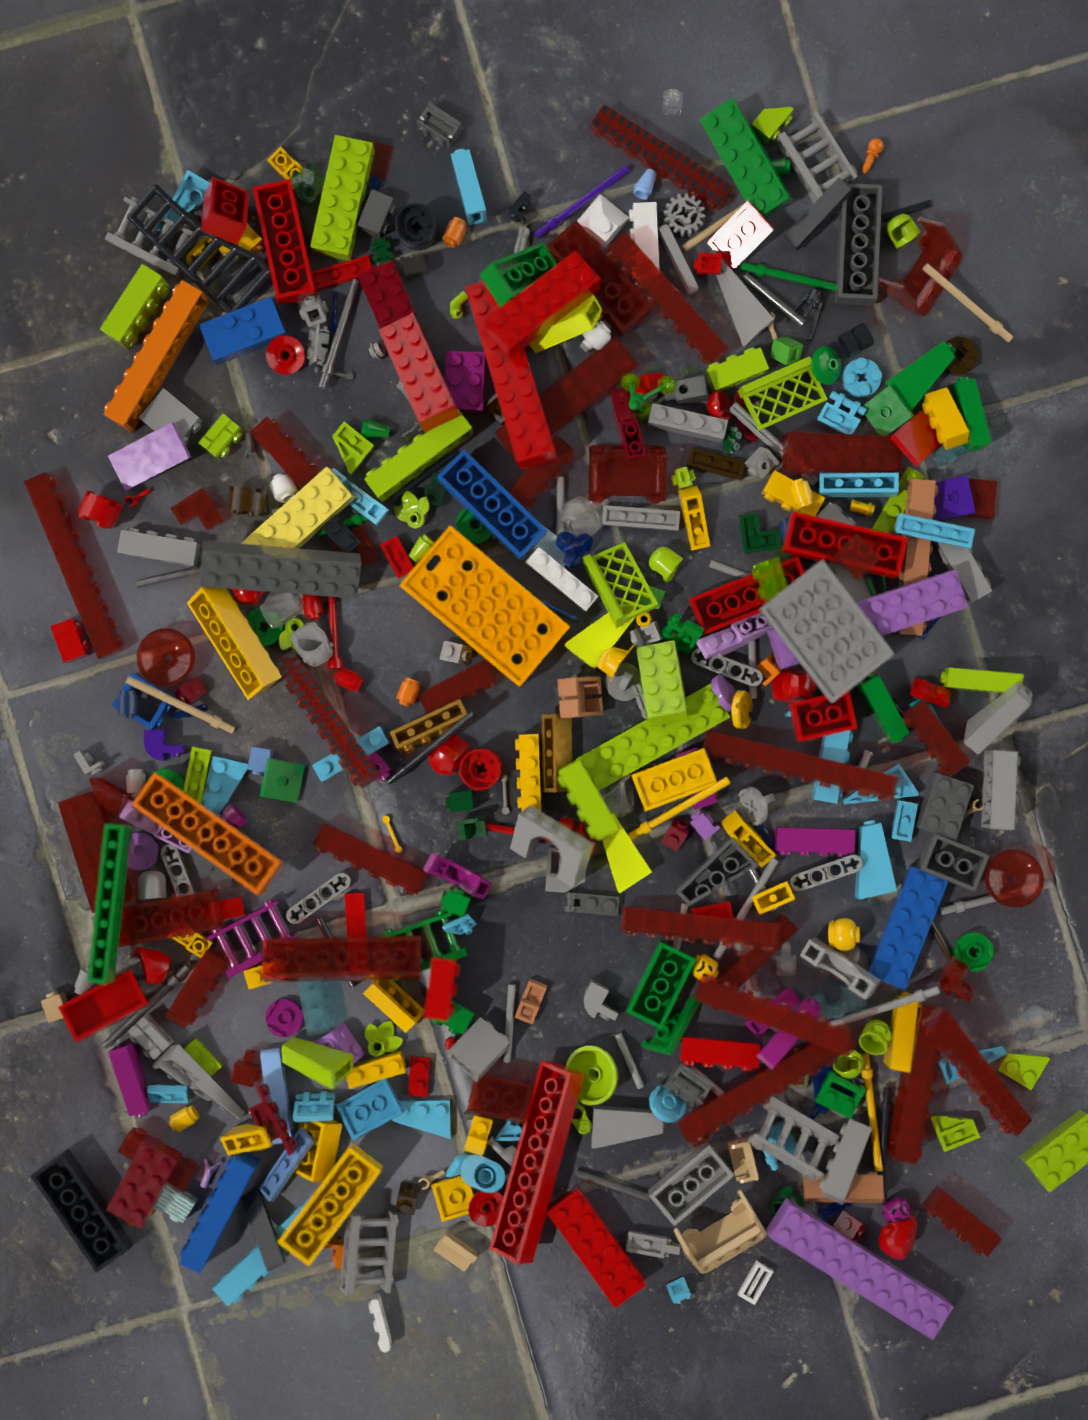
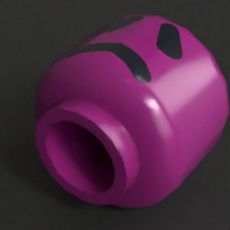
M894 1196L883 1203L884 1211L881 1213L887 1223L890 1221L893 1223L908 1220L910 1218L909 1212L912 1210L904 1197Z

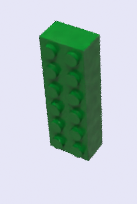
M731 97L699 119L745 202L750 201L766 219L793 201L737 100Z

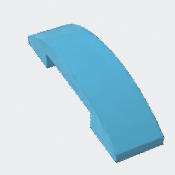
M333 468V472L356 497L349 505L375 525H378L389 510Z

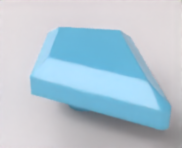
M465 914L463 917L446 923L442 928L446 932L469 935L472 933L471 928L477 924L469 914Z
M510 1116L495 1137V1141L519 1140L525 1119Z
M463 1152L460 1156H456L446 1171V1177L461 1175V1164L471 1155Z

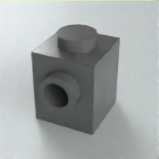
M216 865L215 868L211 869L210 879H212L213 885H217V889L228 890V888L234 887L235 879Z

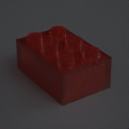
M484 1074L478 1082L473 1080L466 1112L524 1124L532 1084Z

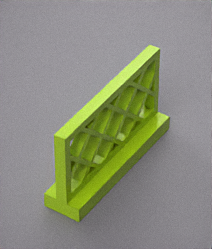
M810 356L750 382L738 390L740 398L743 397L758 431L828 400L820 382L813 375L811 368L812 359ZM809 372L812 378L810 384L800 381L803 373ZM789 380L796 383L793 392L783 388L785 381ZM798 384L808 388L806 396L796 393ZM768 389L779 390L776 399L766 396ZM811 389L817 391L821 399L815 401L808 398ZM781 392L791 395L789 404L778 401ZM755 395L762 398L759 407L752 405L749 397ZM794 397L804 400L801 408L791 406ZM764 400L774 403L772 412L762 409ZM777 404L787 408L785 415L780 416L774 413ZM760 412L770 415L768 422L761 425L758 418Z
M625 542L594 556L589 554L583 557L584 568L616 628L623 626V622L658 607L653 593ZM622 549L626 554L624 560L614 557L615 553ZM602 558L608 559L607 567L598 565L597 560ZM612 561L622 564L620 571L609 569ZM625 565L633 567L634 572L632 575L622 573ZM607 573L617 575L615 583L606 580ZM620 576L630 579L628 587L618 584ZM633 580L643 585L641 591L631 588ZM616 588L626 591L623 599L615 597L614 592ZM629 592L639 595L636 603L626 600ZM642 596L650 598L652 602L647 606L639 604ZM624 604L633 606V612L625 615L622 611Z

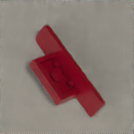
M261 1080L255 1084V1088L262 1102L250 1107L249 1112L256 1126L265 1128L270 1142L280 1138L288 1155L291 1156L296 1151V1142L292 1136H289L287 1123L284 1119H281L278 1113L279 1107L270 1097L271 1091L269 1086Z

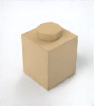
M57 991L46 994L47 998L42 1000L41 1003L48 1023L63 1018L58 1007L68 1002L65 992L58 994Z

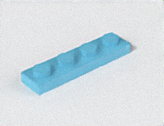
M900 513L897 517L894 533L970 549L975 529Z

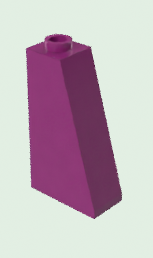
M807 996L764 1045L757 1057L773 1069L823 1010L821 1004L816 999H811Z
M132 1041L116 1045L108 1051V1055L129 1116L136 1115V1118L145 1116L152 1109V1104L149 1102L147 1094L148 1087L138 1046Z

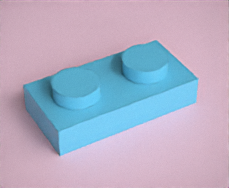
M897 800L890 838L911 842L918 804Z
M148 1085L147 1094L150 1103H189L187 1086Z

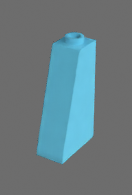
M458 149L451 154V159L468 225L472 226L487 222L486 208L470 150Z
M875 819L864 821V825L859 826L857 855L863 860L862 869L856 872L855 897L859 900L897 891L882 824L875 822Z

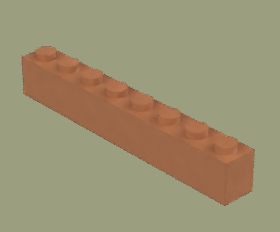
M908 480L906 515L929 520L933 519V516L936 514L934 497L938 493V487L935 485L936 481ZM903 535L908 540L900 570L899 587L926 579L928 574H930L931 563H929V555L933 551V545L930 543V540ZM926 621L895 631V634L922 636L926 629Z

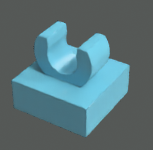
M684 1277L666 1285L674 1304H680L681 1300L690 1299V1296H692Z

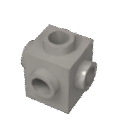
M311 295L306 297L304 301H301L299 312L302 319L306 320L308 327L327 321L326 312H329L325 300L322 301L319 295L315 297Z

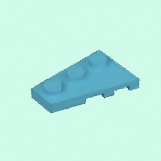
M212 756L201 804L215 814L221 815L248 770V764Z
M450 1099L398 1100L404 1113L392 1119L393 1122L451 1139Z

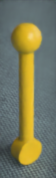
M384 816L382 821L386 823L396 847L395 852L401 853L403 849L399 846L389 823L390 817Z

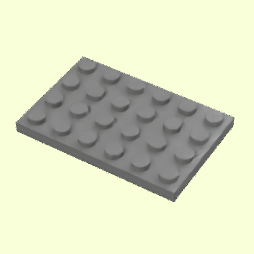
M823 560L814 565L759 609L831 703L894 655L893 651Z

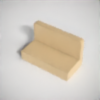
M447 1230L434 1247L435 1252L462 1271H466L478 1256V1252Z

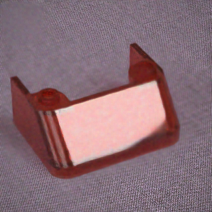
M919 217L918 221L925 230L919 238V248L922 251L920 257L903 282L897 279L888 281L879 278L878 282L891 299L914 314L924 317L929 313L944 287L923 270V267L928 263L949 281L959 267L963 254L944 223Z

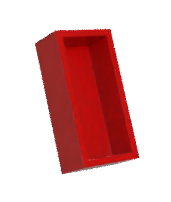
M129 969L116 976L114 982L101 984L58 1008L75 1042L80 1043L150 1006L133 971Z

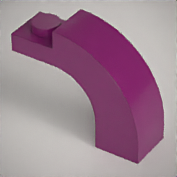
M431 853L423 869L427 873L442 878L483 900L492 885L491 881L474 871L434 853Z

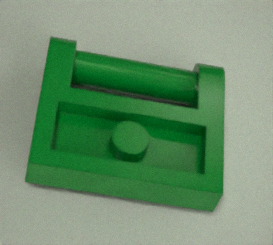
M830 1070L815 1101L851 1119L861 1097L865 1093L866 1087L858 1086ZM834 1082L854 1092L853 1098L830 1087L831 1083Z

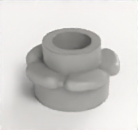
M379 342L370 344V355L373 359L381 360L386 355L382 345Z

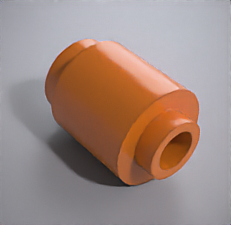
M453 217L449 221L442 236L447 246L451 248L460 246L467 230V223L463 219Z
M407 677L402 681L396 699H399V704L407 707L410 704H415L420 690V682Z

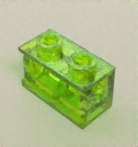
M778 557L753 565L752 574L754 580L759 582L758 594L760 599H764V602L770 601L787 588Z

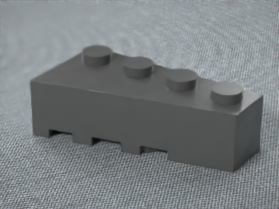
M729 837L675 889V892L690 906L713 891L758 867V865Z

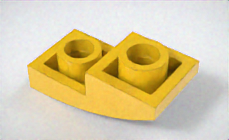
M281 146L267 160L286 180H291L294 188H297L309 175Z
M183 920L179 922L170 936L184 945L185 949L201 959L213 943Z

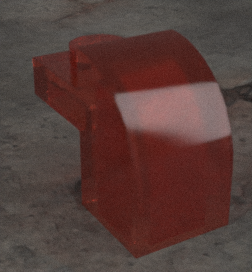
M954 955L948 959L942 968L941 988L947 996L954 991L957 997L970 1002L974 997L975 988L963 980L967 976L969 966Z

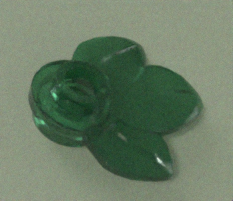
M309 164L304 167L302 173L293 171L291 181L292 185L298 190L300 200L305 203H311L316 199L317 195L322 194L326 177H318L315 166ZM306 189L310 192L308 197L304 195Z

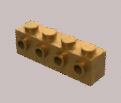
M459 699L391 731L390 734L401 755L413 753L415 748L429 745L463 718L467 711Z
M560 714L542 715L543 792H568L566 787L562 788L557 778L559 777V770L572 764V718H561Z

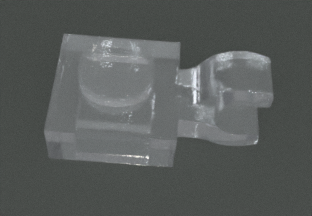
M789 941L781 942V955H776L777 976L796 975V955H790L791 945Z

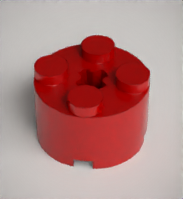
M86 490L78 509V517L87 521H96L95 524L102 528L112 529V527H115L124 505L104 495H95L93 491Z

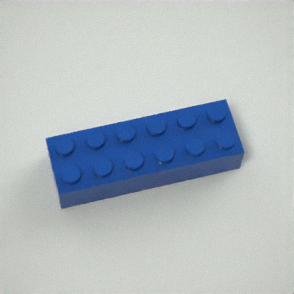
M465 450L437 476V481L519 562L547 535V530Z
M908 866L867 969L869 973L882 981L904 990L906 989L948 884L947 880Z
M248 1152L232 1154L224 1167L227 1171L224 1170L215 1185L218 1188L215 1187L213 1192H211L204 1210L201 1211L197 1219L199 1222L193 1227L188 1236V1241L179 1254L182 1257L179 1264L198 1274L201 1273L261 1159Z

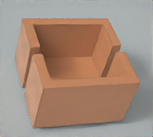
M601 677L558 679L559 697H562V701H559L561 718L603 715L602 698L585 699V695L602 694Z

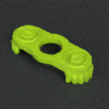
M577 1100L575 1108L582 1111V1116L579 1119L572 1118L571 1122L574 1124L577 1132L587 1134L592 1129V1121L588 1119L585 1108Z

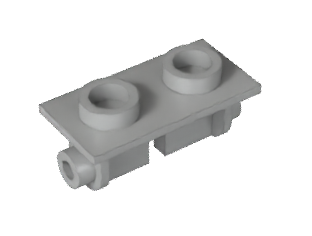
M316 324L310 329L309 340H311V347H309L307 352L309 365L317 361V365L323 366L327 361L328 348L321 347V344L328 345L330 331L327 326Z

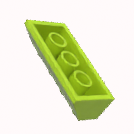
M580 760L559 770V777L557 779L562 788H567L569 792L567 797L571 804H576L579 811H577V814L581 821H586L589 826L587 831L592 839L596 838L598 842L617 833L618 825Z

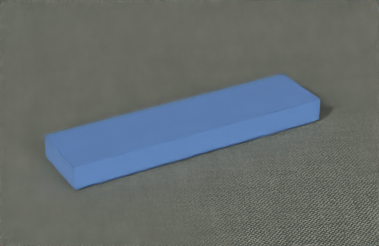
M299 1128L293 1137L297 1145L294 1154L289 1156L285 1149L258 1188L269 1202H274L315 1142L304 1128Z

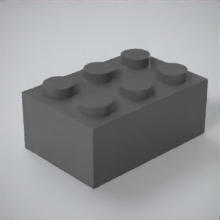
M932 773L914 827L956 840L974 785L939 773Z
M930 833L916 868L975 892L989 855L940 835Z

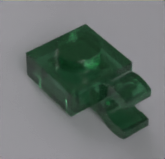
M432 472L431 485H425L424 497L428 498L430 505L443 507L445 488L440 487V483L437 481V476L440 473Z

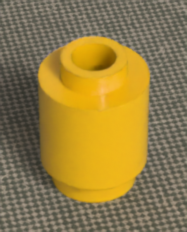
M803 478L793 481V486L789 488L794 503L797 504L798 508L812 504L813 495L808 480L803 481Z
M193 1105L185 1106L170 1116L169 1125L173 1131L177 1130L180 1133L195 1124L196 1120L199 1119V1114Z

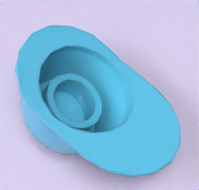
M471 1155L461 1164L460 1172L464 1182L478 1190L493 1193L501 1189L505 1182V1173L501 1165L483 1156Z

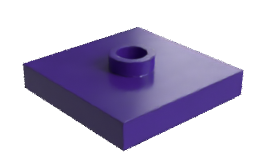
M968 475L936 482L935 485L938 487L937 496L934 497L936 521L975 514Z

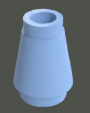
M651 169L646 170L634 186L635 196L643 200L651 196L657 175L655 171Z

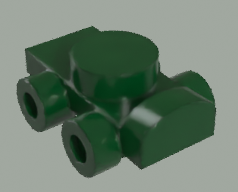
M385 238L374 240V244H371L372 252L376 251L377 254L373 255L374 263L381 265L393 259L392 251L388 252L387 250L391 248L389 240L385 241Z
M736 427L727 428V433L723 439L724 455H732L733 451H737L740 448L739 444L735 443V440L740 439L742 434L739 431L737 432L738 428Z

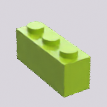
M752 347L745 350L743 355L737 357V354L726 358V361L723 363L718 361L710 364L705 374L714 392L723 391L767 373L769 367L761 347L758 349Z

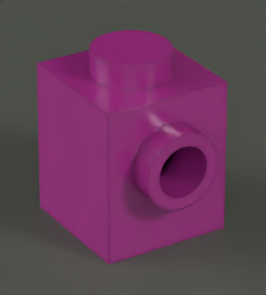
M377 752L368 757L371 761L366 766L362 763L360 764L368 774V769L372 766L376 768L374 772L369 774L375 782L379 780L383 782L391 775L389 773L391 767Z

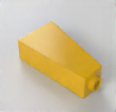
M902 992L901 995L895 994L894 1000L912 995V993ZM918 1001L892 1010L889 1026L891 1038L883 1062L890 1069L910 1073Z

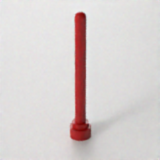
M328 596L330 642L334 645L332 646L333 656L327 661L328 669H342L343 660H341L338 652L336 597Z

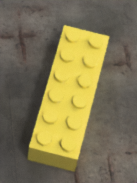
M326 467L240 544L299 549L356 497L333 470Z

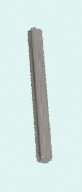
M734 403L731 406L730 412L806 481L808 480L809 484L815 485L818 482L819 476L766 428L758 431L752 416L738 403Z

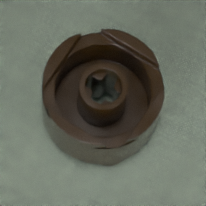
M229 486L227 505L229 513L245 515V511H248L250 516H264L267 509L268 490Z

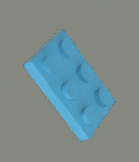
M387 1078L376 1082L336 1105L353 1141L404 1113Z

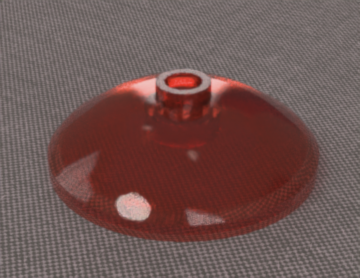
M170 628L157 629L149 633L141 641L137 650V664L142 675L151 683L160 686H173L184 681L192 672L195 664V650L191 641L183 633ZM170 654L172 660L168 662L166 656Z
M1011 849L996 854L989 861L985 869L984 881L988 893L996 902L1006 907L1019 908L1031 904L1038 898L1043 889L1044 875L1040 864L1032 855L1021 850ZM1009 876H1012L1014 878L1013 883H1010L1008 881Z

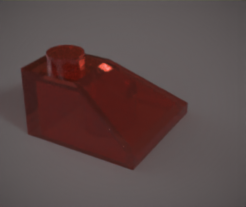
M90 777L89 783L100 806L106 809L105 813L112 817L120 816L128 799L131 800L133 798L131 794L102 777Z

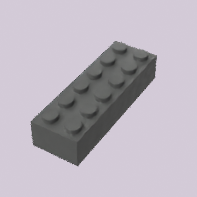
M845 183L853 192L839 207L835 304L873 306L877 300L882 185Z

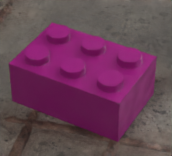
M446 351L445 383L461 414H484L486 359L484 352Z

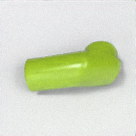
M464 291L450 302V314L454 319H460L463 316L462 304L468 300V295Z

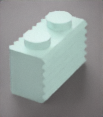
M168 1181L154 1209L158 1212L164 1211L168 1213L170 1219L174 1222L183 1223L198 1198Z

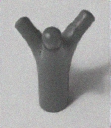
M245 433L246 452L243 457L247 458L248 455L251 456L253 454L261 462L263 459L256 451L253 433Z

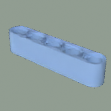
M281 1047L261 1050L260 1058L264 1084L266 1083L271 1091L270 1097L272 1101L277 1103L281 1119H284L287 1123L289 1136L294 1137ZM280 1138L272 1141L273 1144L282 1143Z

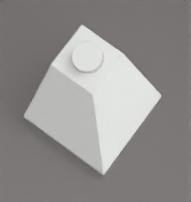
M599 194L576 222V225L606 248L629 220V217Z

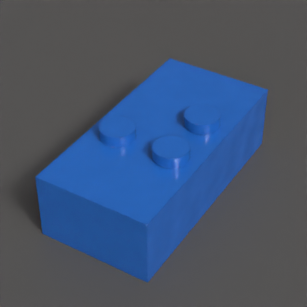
M271 297L199 325L211 357L217 366L266 347L273 339L279 336H288Z

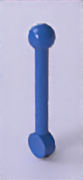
M546 600L542 601L546 607L574 621H578V617L550 605Z

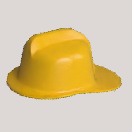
M635 644L629 651L616 647L607 649L601 656L598 668L611 677L612 680L617 668Z

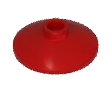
M279 336L268 345L266 358L269 366L275 372L289 375L297 372L302 367L305 360V352L297 339L291 336ZM284 352L290 354L288 359L283 358L282 354Z
M498 1191L493 1193L477 1192L471 1198L468 1206L471 1220L481 1227L495 1225L502 1205L503 1195ZM489 1203L487 1207H483V1205Z

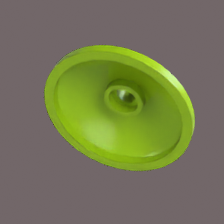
M584 1046L575 1050L570 1055L566 1066L584 1073L578 1101L586 1105H597L607 1101L614 1093L618 1082L617 1067L610 1054L597 1046Z

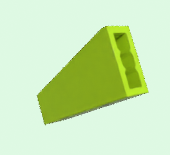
M945 668L944 672L941 673V683H943L945 688L1003 694L1017 682L1023 686L1024 674Z
M292 1037L282 1045L283 1063L330 1089H333L353 1072V1054L296 1037Z

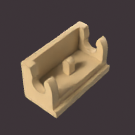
M748 1137L727 1142L735 1178L739 1183L759 1180L751 1145L747 1141Z

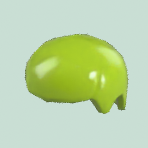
M848 1049L844 1052H839L837 1060H833L832 1064L834 1070L839 1075L851 1079L861 1073L864 1067V1059L856 1050Z

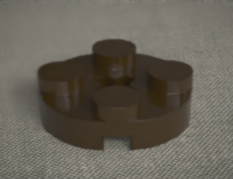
M953 337L945 342L953 346L956 351L954 355L957 352L963 355L961 361L954 358L945 369L949 372L948 374L963 376L976 366L978 350L973 340L965 337Z

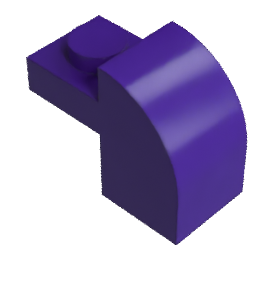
M144 730V747L152 758L167 761V753H169V757H181V753H186V745H167V730Z

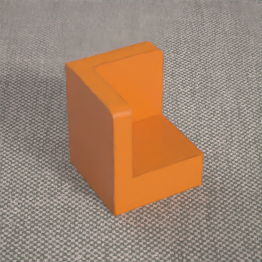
M772 652L756 667L766 678L762 683L764 686L773 680L783 669L778 668L775 655Z

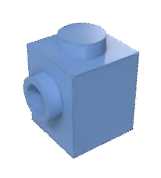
M252 746L248 770H253L252 774L264 776L267 759H275L272 758L274 750Z

